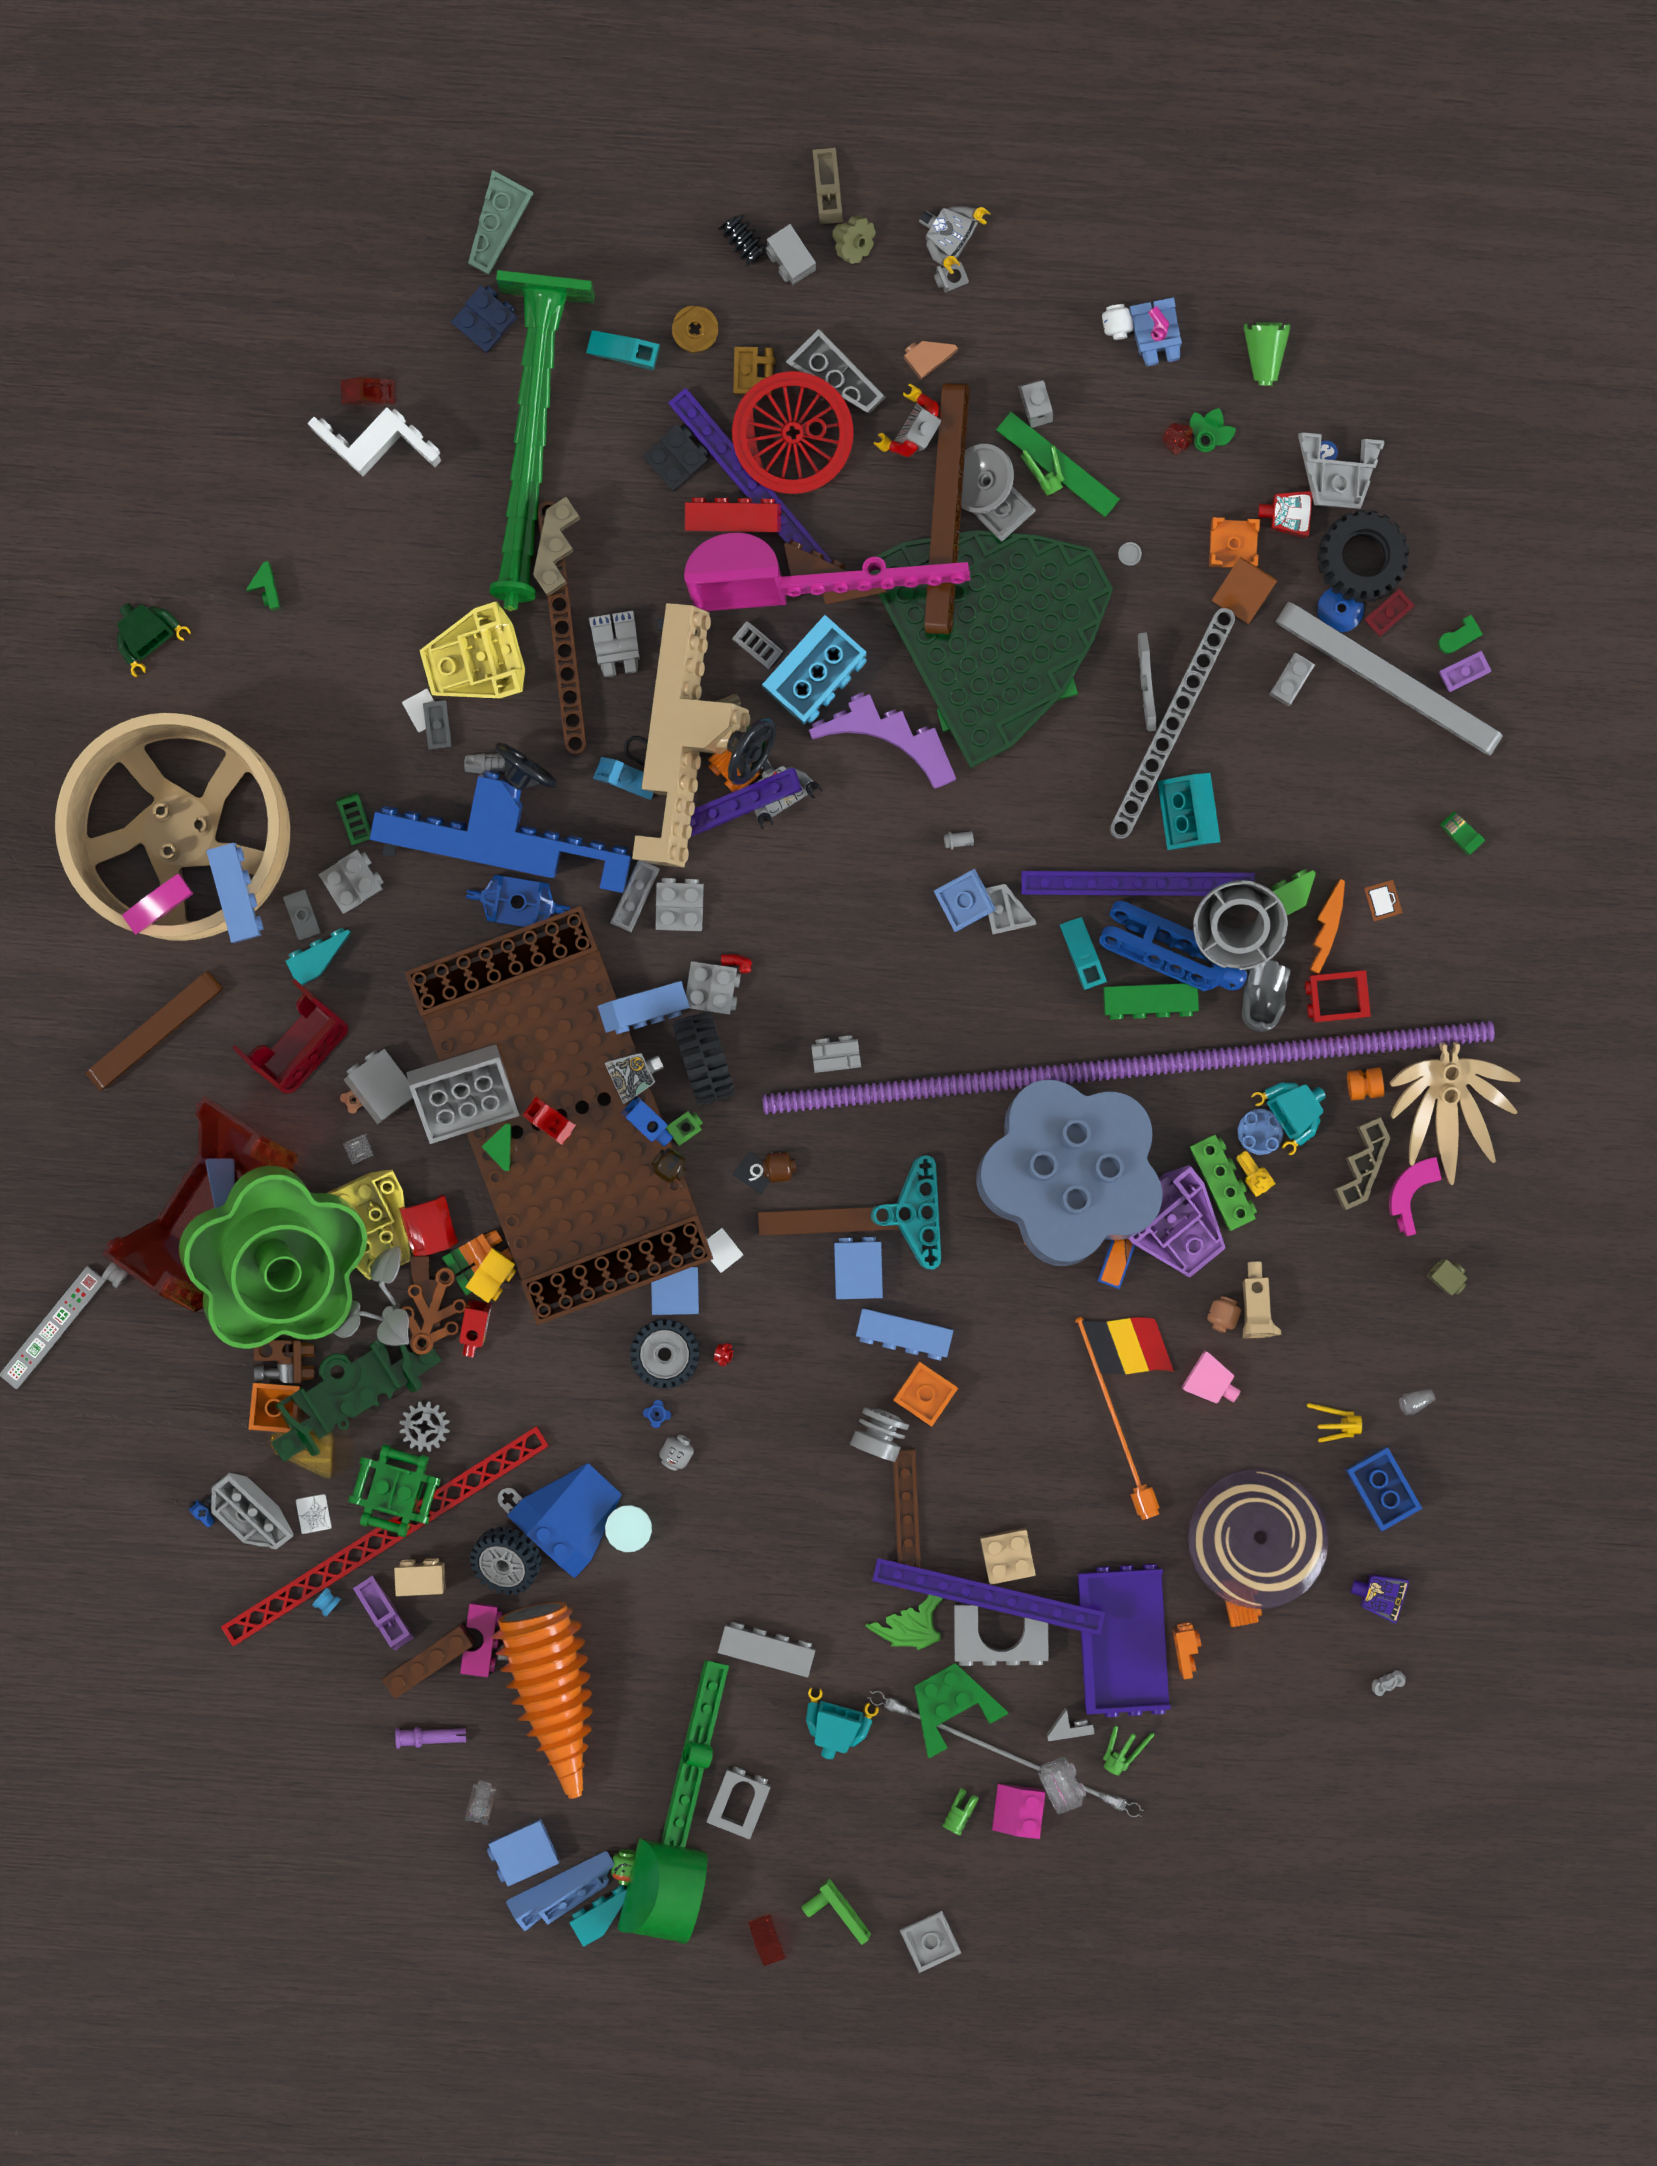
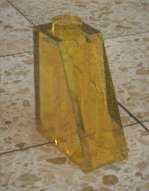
M312 1430L309 1434L321 1453L311 1456L305 1448L288 1460L324 1478H331L333 1469V1431L319 1439ZM275 1432V1434H271V1442L285 1433Z

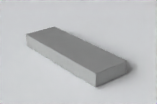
M637 861L611 919V924L632 933L660 870L659 868L642 861Z

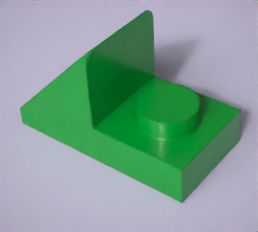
M267 561L263 562L246 591L253 592L265 589L266 592L262 593L264 605L269 606L270 610L274 611L281 609L271 564Z

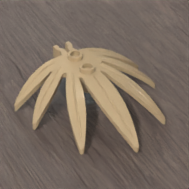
M1440 1042V1050L1442 1051L1440 1059L1416 1062L1404 1068L1390 1081V1085L1394 1087L1417 1079L1399 1097L1391 1112V1117L1394 1119L1429 1086L1418 1107L1413 1122L1409 1144V1164L1413 1166L1431 1119L1435 1100L1437 1099L1436 1136L1438 1149L1447 1180L1453 1185L1458 1155V1101L1460 1102L1466 1123L1476 1142L1492 1163L1496 1162L1486 1124L1466 1085L1470 1084L1479 1094L1500 1108L1517 1114V1110L1500 1091L1475 1074L1500 1081L1520 1082L1521 1080L1515 1074L1496 1064L1479 1059L1458 1058L1457 1054L1460 1050L1458 1042H1453L1449 1058L1447 1044Z

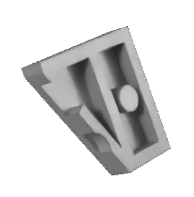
M1006 884L985 888L996 908V911L988 915L992 935L1037 925L1035 919L1032 918Z

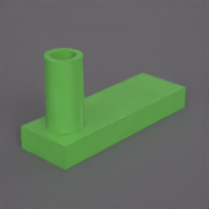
M830 1878L822 1883L819 1894L801 1906L804 1913L811 1917L830 1903L861 1945L870 1939L871 1932Z

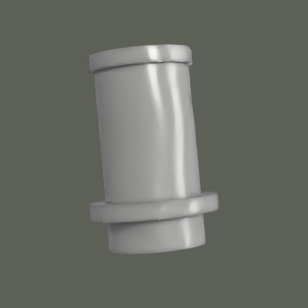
M950 831L948 834H944L945 848H950V850H953V847L974 845L972 831L953 834Z

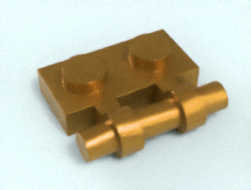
M734 347L733 394L745 395L755 384L773 375L774 365H776L774 348H765V356L762 357L758 356V347ZM757 365H764V378L757 377Z

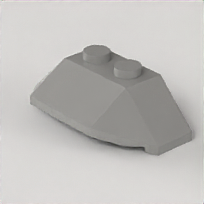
M228 1473L212 1486L211 1513L243 1543L277 1549L293 1537V1532L280 1507L247 1476Z

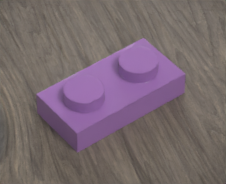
M1482 651L1439 671V674L1448 692H1451L1492 671Z

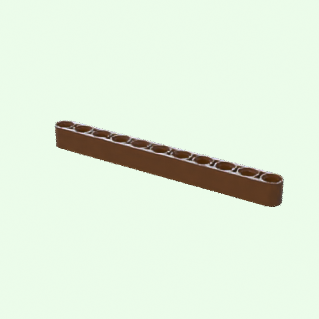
M944 383L942 386L941 423L938 434L929 565L957 563L969 407V386L967 383ZM945 582L936 586L927 584L926 633L951 634L956 584L952 582Z
M545 501L538 508L540 534H542L545 519L542 515L543 510L554 505L555 503L552 501ZM563 558L555 566L567 584L548 596L565 747L570 754L580 755L585 751L587 743L566 561ZM558 599L566 602V607L562 611H556L553 608L554 602ZM561 622H565L569 626V630L565 634L556 632V626ZM564 645L569 646L572 650L570 656L566 658L561 657L558 653L560 647ZM564 669L573 670V679L569 681L563 680L561 678L562 671ZM567 692H574L577 695V699L573 704L565 703L564 696ZM570 715L579 717L580 721L576 727L567 725V718ZM573 738H579L582 741V747L579 750L570 749L569 743Z

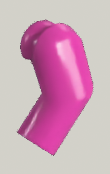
M1156 306L1148 312L1155 322L1151 337L1154 341H1163L1167 336L1169 322Z

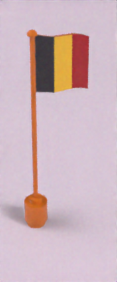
M1077 1317L1075 1323L1078 1322L1137 1485V1487L1133 1488L1134 1493L1130 1494L1137 1515H1140L1142 1520L1154 1517L1159 1514L1158 1508H1160L1152 1487L1147 1488L1146 1484L1141 1485L1101 1374H1132L1152 1370L1174 1372L1155 1319L1141 1317L1108 1322L1083 1321L1082 1317Z

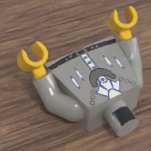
M951 206L948 209L943 208L938 217L926 210L920 218L919 222L930 229L925 239L927 240L926 246L932 259L944 266L950 274L954 273L951 269L953 264L960 266L957 258L977 228L978 222L975 220L983 225L987 223V221L982 219V216L984 214L990 215L991 213L985 208L980 207L976 209L967 206Z

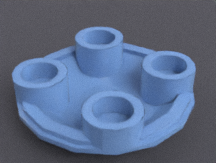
M1254 1109L1246 1113L1238 1126V1139L1242 1146L1250 1153L1257 1155L1269 1154L1279 1147L1284 1135L1283 1128L1273 1112L1266 1109Z

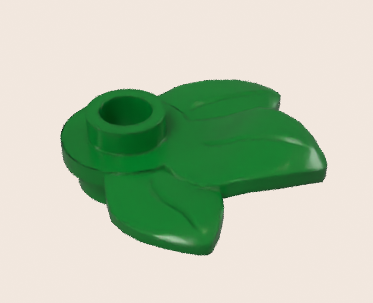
M1214 409L1206 414L1205 417L1194 412L1190 419L1189 427L1194 434V445L1201 452H1210L1215 446L1226 445L1235 434L1236 429L1234 427L1223 426L1224 420L1221 409ZM1202 437H1207L1210 442L1208 445H1204L1201 443Z

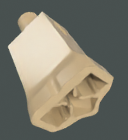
M1248 1262V1279L1243 1281L1245 1322L1242 1338H1266L1281 1335V1329L1275 1326L1271 1319L1269 1279L1262 1278V1262Z

